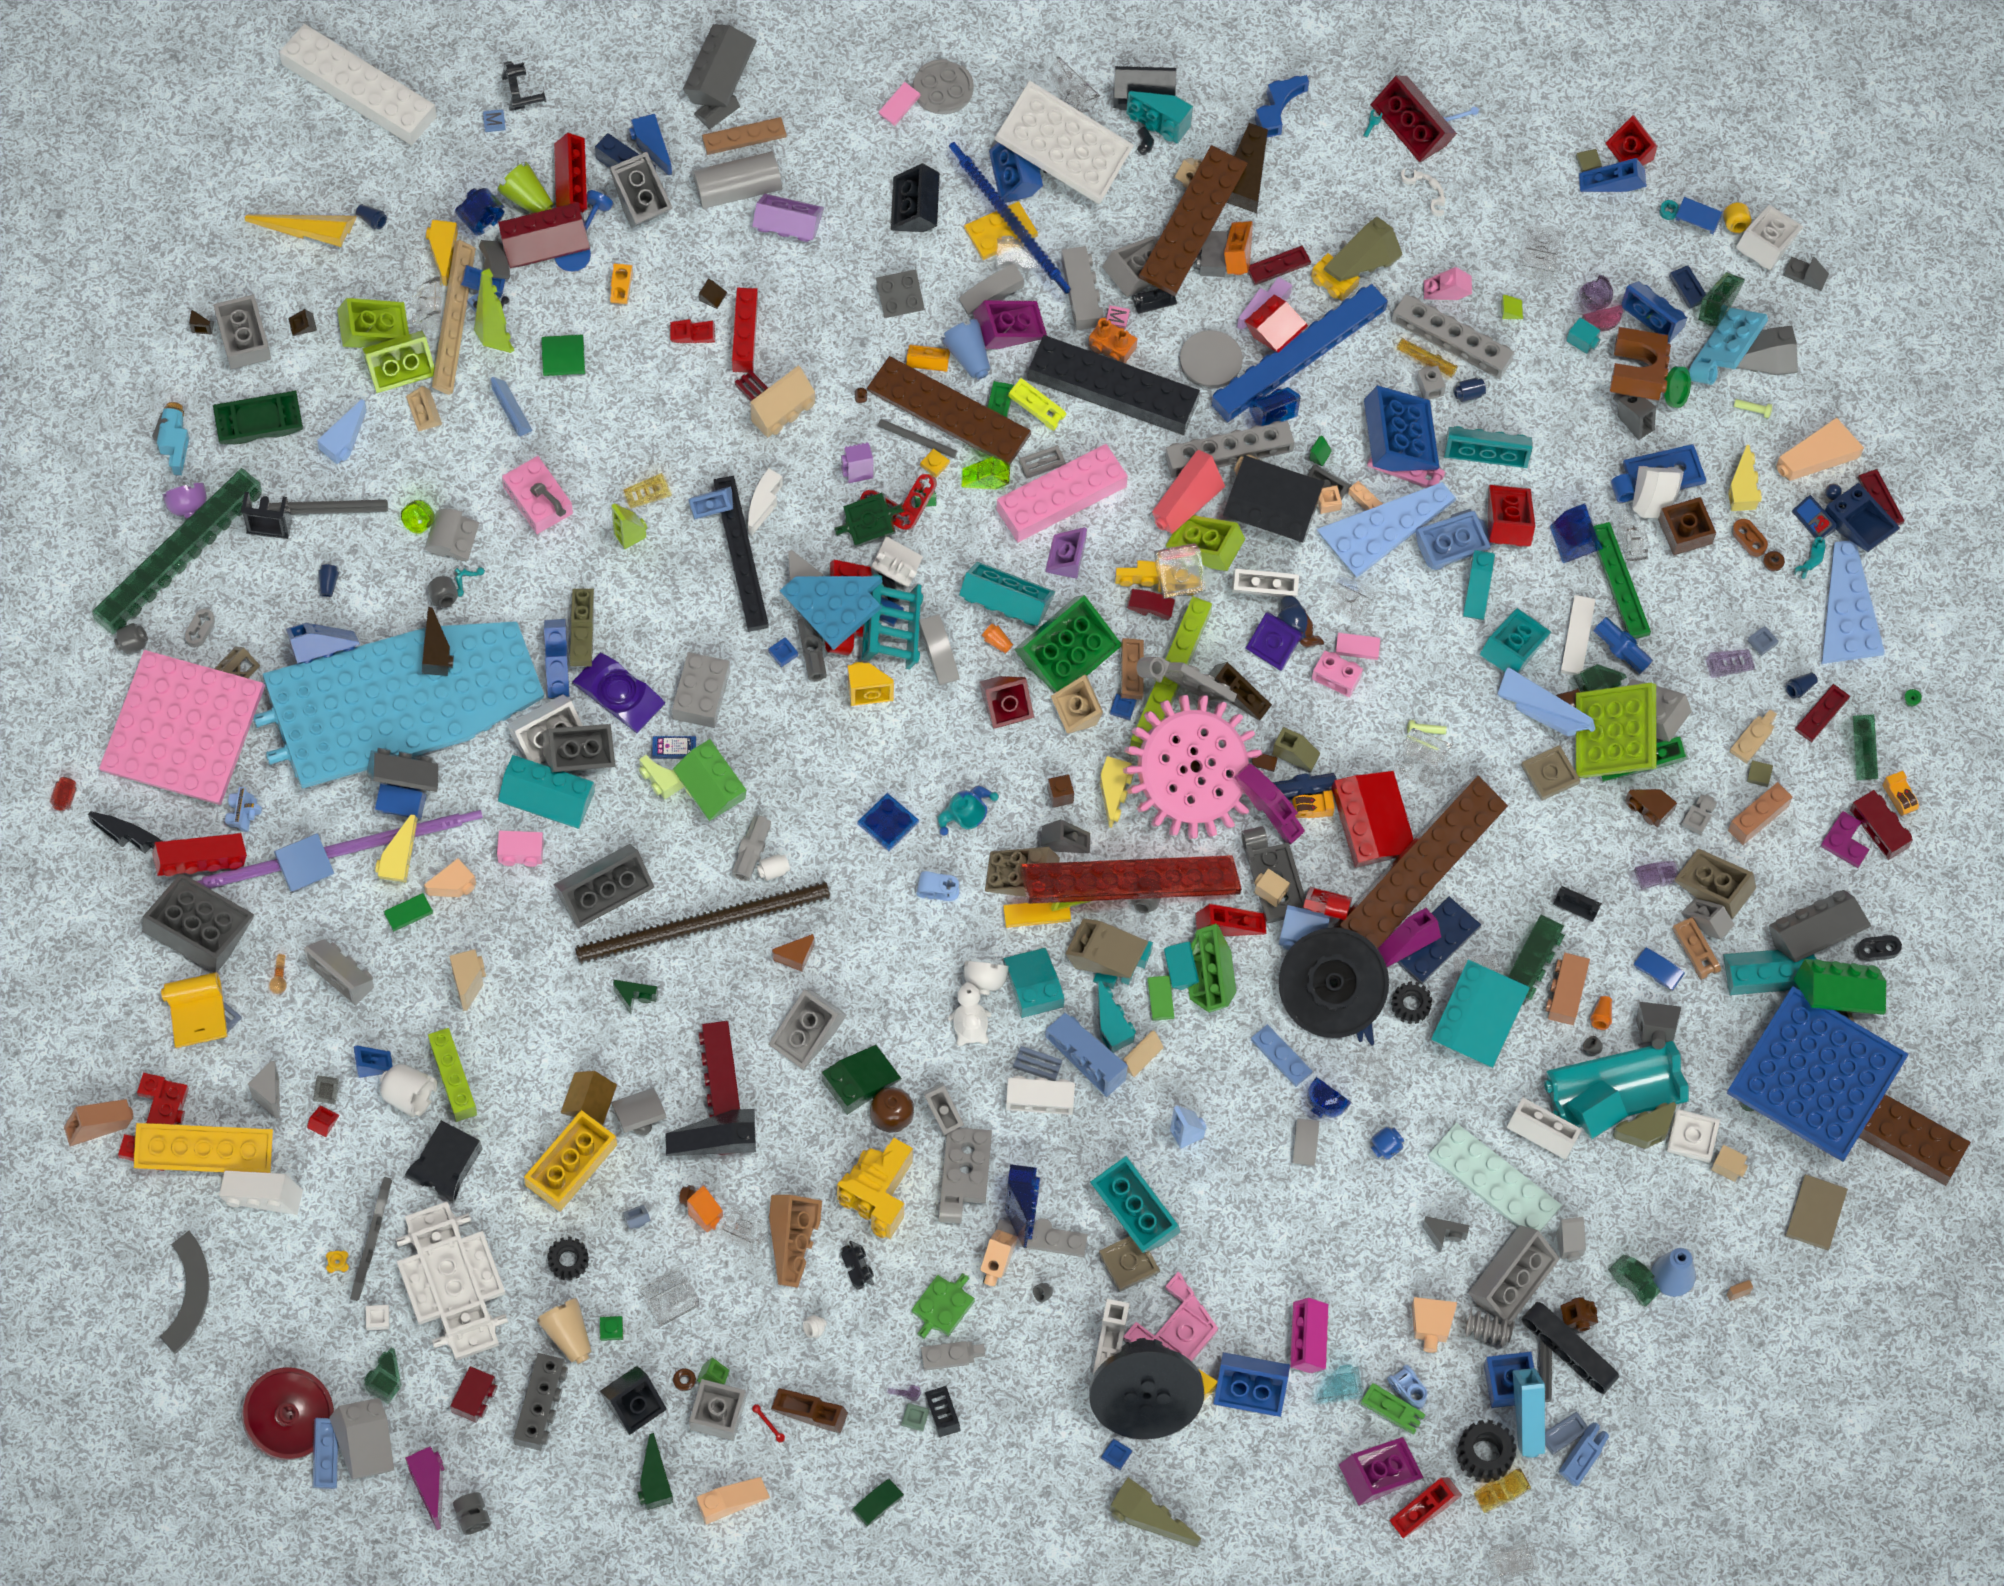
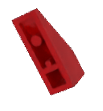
M1210 903L1196 912L1197 930L1217 924L1223 936L1267 934L1264 913Z
M1441 1477L1389 1521L1404 1539L1447 1509L1462 1494L1449 1477Z

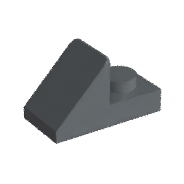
M1791 256L1783 276L1822 291L1829 273L1815 257L1812 258L1809 264Z
M1425 1216L1423 1222V1229L1439 1252L1442 1250L1445 1236L1455 1242L1466 1240L1470 1226Z

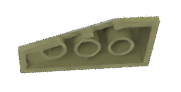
M1376 216L1324 267V270L1338 281H1343L1359 276L1361 272H1373L1378 267L1384 266L1386 268L1391 266L1403 255L1394 229Z
M1129 1477L1125 1480L1110 1505L1111 1516L1120 1523L1124 1521L1137 1528L1198 1548L1201 1543V1537L1181 1520H1173L1169 1509L1164 1505H1156L1151 1499L1152 1495Z

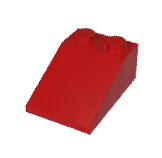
M1489 485V542L1531 546L1536 527L1531 489Z

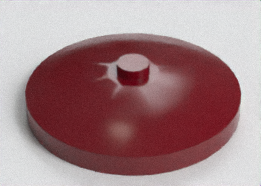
M283 1367L263 1374L250 1386L243 1400L241 1419L248 1439L259 1451L275 1459L295 1460L313 1453L314 1419H330L329 1417L334 1412V1406L327 1388L317 1377L302 1369Z

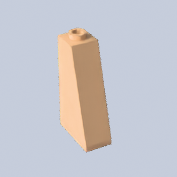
M1835 418L1781 455L1776 466L1780 475L1786 476L1791 481L1856 460L1861 457L1864 447L1839 419Z

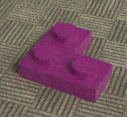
M1844 811L1841 812L1820 846L1856 868L1860 867L1870 850L1852 839L1861 821Z

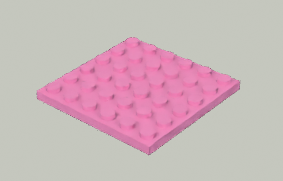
M144 650L99 769L119 777L221 805L265 684Z

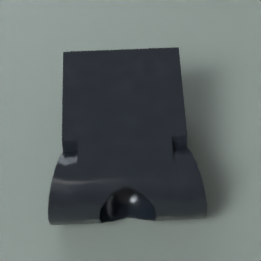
M441 1120L421 1153L420 1158L406 1171L405 1178L421 1186L431 1188L434 1186L438 1195L455 1203L463 1180L483 1150L479 1139Z

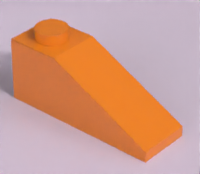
M1252 221L1232 222L1224 251L1227 274L1242 275L1248 273L1251 260Z

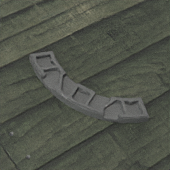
M384 1177L379 1190L370 1230L352 1288L350 1299L354 1301L360 1299L365 1284L367 1270L370 1267L383 1220L384 1209L387 1205L392 1178Z
M190 1230L171 1244L182 1261L186 1277V1291L182 1307L173 1323L160 1335L162 1341L174 1354L180 1351L194 1335L200 1321L203 1319L209 1298L210 1282L206 1259L200 1245Z

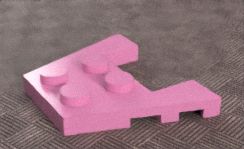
M1177 1272L1165 1286V1290L1182 1302L1179 1308L1155 1336L1135 1322L1124 1335L1123 1340L1131 1343L1138 1338L1156 1339L1161 1341L1162 1345L1166 1348L1169 1347V1349L1181 1353L1193 1362L1218 1332V1327L1203 1305L1199 1303L1192 1289L1188 1287L1181 1273Z

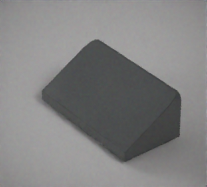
M732 95L727 107L704 105L694 115L710 130L740 108V104L736 96Z
M1313 464L1307 475L1325 481L1323 488L1337 486L1341 501L1352 486L1350 483L1316 464Z

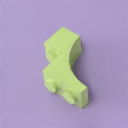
M647 755L639 759V772L645 780L648 778L652 782L651 787L657 796L661 794L664 799H667L685 787L673 770L659 766ZM685 788V790H686V792L688 793V795L692 798V796L690 795V793H689V792L687 791V789Z

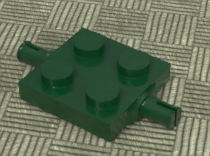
M884 493L870 496L843 506L846 524L834 527L837 536L849 532L856 547L896 534L893 515L904 512L903 505L899 504L889 507Z

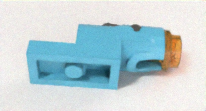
M169 402L159 416L152 437L157 441L160 454L170 455L169 467H172L173 475L182 476L189 435L187 429H183V406L176 402Z

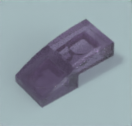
M1674 861L1656 862L1638 866L1634 869L1641 890L1657 885L1662 887L1676 883L1674 879L1679 874Z

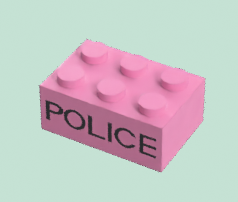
M539 456L502 476L504 489L536 534L573 514L571 501ZM536 483L544 484L547 491L559 500L562 508L566 510V514L559 517L555 512L553 504L543 494L535 497L530 491L531 487Z

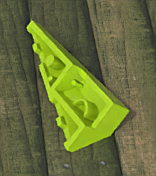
M486 269L481 272L474 331L483 346L511 353L514 351V348L509 342L511 339L510 334L506 332L507 323L501 302L497 295L494 294L497 292V288L492 283L493 274L490 269Z

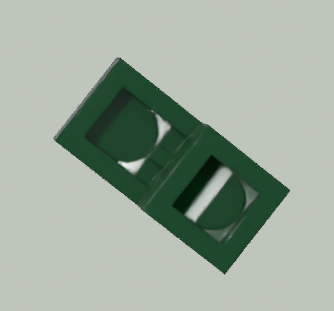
M888 1478L863 1498L852 1511L868 1527L884 1515L886 1510L899 1502L904 1494Z

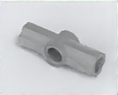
M754 816L747 835L742 838L738 851L739 856L732 871V876L739 880L750 881L756 863L761 859L760 853L764 852L765 840L771 828V821L766 817Z

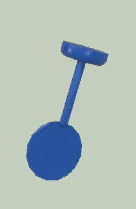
M588 190L587 202L593 208L585 222L586 229L589 228L598 209L609 211L614 204L609 197L598 191ZM586 250L557 257L554 260L558 267L565 271H579L589 263L591 252Z

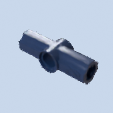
M1304 773L1296 775L1290 780L1273 783L1288 800H1291L1299 795L1323 794V791L1332 790L1333 782L1337 778L1334 773L1315 776Z

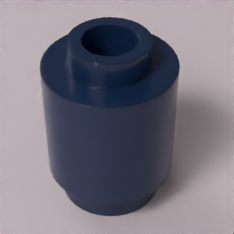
M1475 377L1457 382L1453 391L1456 399H1460V402H1466L1485 395L1486 386L1482 378L1478 379Z

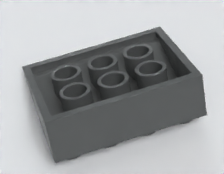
M181 873L144 914L142 932L214 973L218 972L229 959L253 920L254 914Z

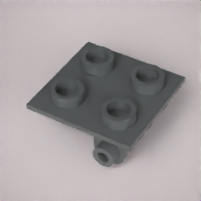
M916 269L876 277V289L879 292L884 318L925 310Z

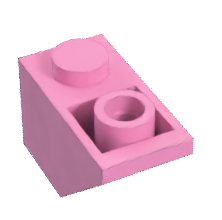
M1457 267L1424 280V299L1459 300L1472 294V276Z

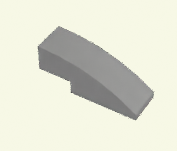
M1014 263L976 284L960 296L959 301L966 313L970 315L984 300H1004L1006 295L1024 288V278Z
M940 614L919 620V629L939 686L960 680Z

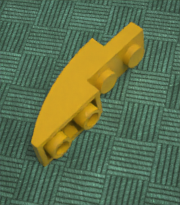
M1137 560V568L1116 567L1115 584H1120L1124 587H1129L1133 584L1151 587L1156 584L1158 585V592H1163L1165 595H1172L1175 592L1195 595L1201 592L1202 580L1185 570L1164 563Z

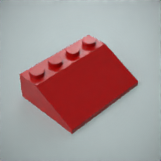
M1394 771L1354 775L1333 782L1331 786L1355 868L1395 859L1414 840Z

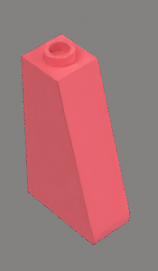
M1198 449L1154 508L1152 513L1155 518V524L1160 530H1166L1173 534L1225 488V484L1211 455Z

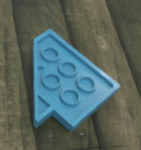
M796 576L779 590L833 650L882 609L881 605L870 594L883 582L879 576Z

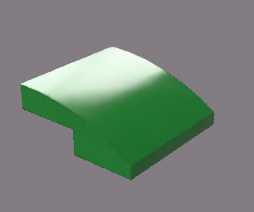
M583 334L542 337L543 376L585 374Z

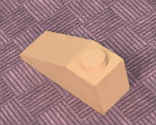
M758 1477L714 1489L696 1498L699 1510L707 1525L769 1499L770 1496L762 1478Z

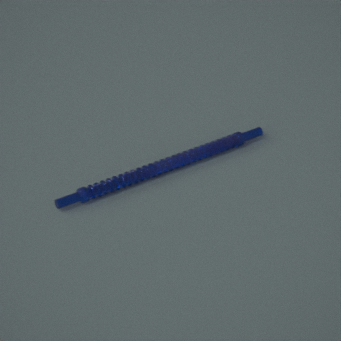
M955 142L950 143L949 148L959 159L960 166L965 168L964 171L968 172L971 180L978 185L984 196L988 197L987 200L991 201L994 209L997 210L998 214H1001L1005 222H1008L1007 225L1011 226V230L1014 231L1018 239H1021L1024 247H1028L1027 250L1031 252L1035 260H1038L1037 263L1041 264V268L1044 269L1047 276L1054 280L1065 294H1068L1071 288L1060 275L1061 271L1055 267L1054 263H1051L1052 260L1048 259V255H1045V251L1042 250L1041 246H1038V242L1031 238L1032 235L1028 233L1024 225H1021L1022 222L1018 221V217H1015V213L1008 208L1002 197L998 196V192H995L992 184L988 183V179H985L982 172L978 171L979 168L975 167L972 159L965 155Z

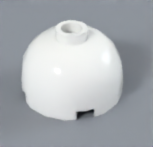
M965 961L964 978L966 982L974 984L979 989L980 994L990 995V991L999 990L1005 984L1009 966Z

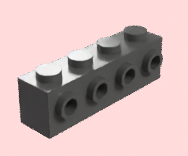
M541 1353L537 1354L513 1437L514 1445L539 1451L542 1450L543 1445H547L550 1432L547 1431L549 1423L553 1424L556 1410H553L554 1404L560 1401L562 1389L559 1388L561 1380H566L568 1374V1367H565V1359Z

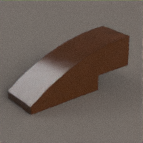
M781 1388L778 1389L771 1407L772 1411L840 1434L848 1415L846 1409L841 1405L824 1402L819 1397Z

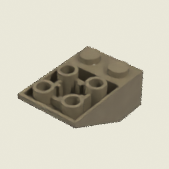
M1050 847L990 851L985 892L1037 899L1054 898L1060 857Z
M1083 918L1065 955L1075 969L1130 979L1148 941L1102 921Z

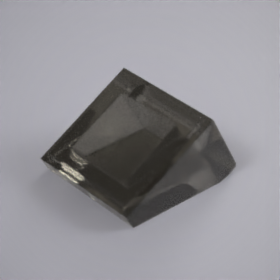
M317 1075L313 1101L336 1105L340 1087L339 1079Z

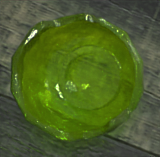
M413 500L401 510V521L405 528L412 533L421 534L434 522V511L423 500Z

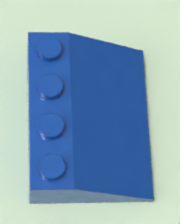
M1377 385L1364 398L1373 467L1387 471L1438 470L1440 466L1430 400Z

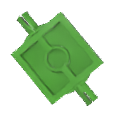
M962 1273L955 1283L949 1282L939 1275L935 1277L912 1308V1313L924 1322V1325L917 1333L920 1337L922 1336L925 1339L931 1329L941 1331L947 1336L951 1335L975 1302V1298L962 1289L970 1279L967 1275Z

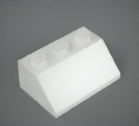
M561 695L507 724L514 742L525 759L539 764L546 760L543 754L541 732L549 728L583 726L572 701L565 695Z

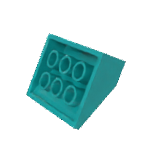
M1468 959L1431 1040L1493 1068L1530 987Z

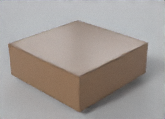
M1750 1280L1731 1286L1726 1294L1729 1301L1749 1295L1753 1285Z

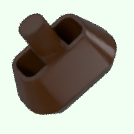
M857 388L855 390V401L857 403H865L867 401L866 389Z

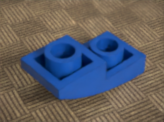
M1647 947L1634 963L1635 968L1653 977L1657 983L1672 991L1685 975V972Z

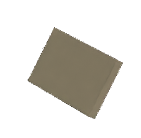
M1805 1174L1786 1237L1829 1251L1848 1189Z

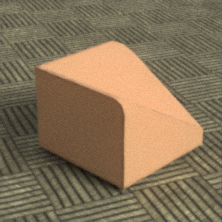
M1337 486L1322 489L1318 501L1320 514L1341 510L1342 501Z

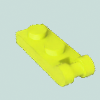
M1022 378L1019 379L1007 395L1053 431L1058 427V422L1067 415L1061 407ZM1048 411L1053 413L1052 417L1047 414Z

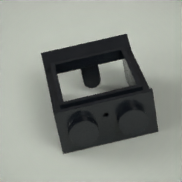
M244 492L240 513H243L247 529L246 534L288 539L292 517L287 497L283 496L280 511L268 510L270 502L267 496L261 497L259 508L256 509L252 507L249 492Z

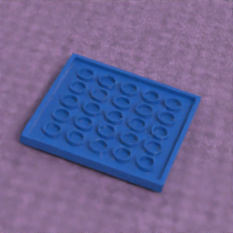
M1792 986L1726 1094L1844 1162L1909 1054L1834 1010L1811 1008L1803 993Z

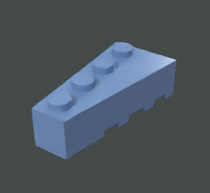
M1064 1013L1046 1029L1045 1037L1106 1097L1126 1081L1128 1065L1090 1032L1085 1030L1073 1016L1070 1017Z

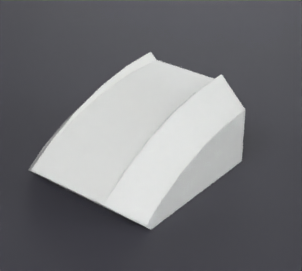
M1639 466L1632 506L1633 510L1642 518H1659L1661 508L1674 504L1680 490L1684 471L1676 467L1649 468Z

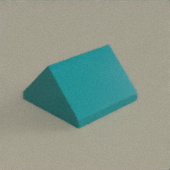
M1600 1081L1566 1103L1568 1109L1591 1140L1628 1117L1619 1091L1604 1081Z

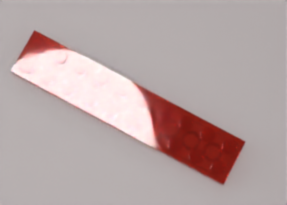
M1233 855L1021 864L1020 867L1028 904L1240 895L1242 890Z

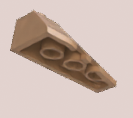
M771 1195L769 1220L778 1285L798 1288L806 1266L804 1254L807 1248L812 1249L814 1243L810 1240L813 1229L818 1230L820 1225L822 1200L795 1195Z

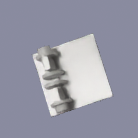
M886 536L871 568L909 587L917 573L923 556Z

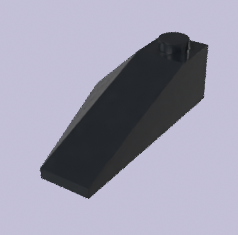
M755 1109L730 1110L665 1133L666 1156L756 1152Z

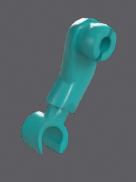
M1816 537L1814 539L1810 558L1805 561L1803 566L1800 565L1795 568V575L1798 571H1802V578L1805 579L1808 570H1812L1822 563L1826 548L1825 539H1822L1823 537Z

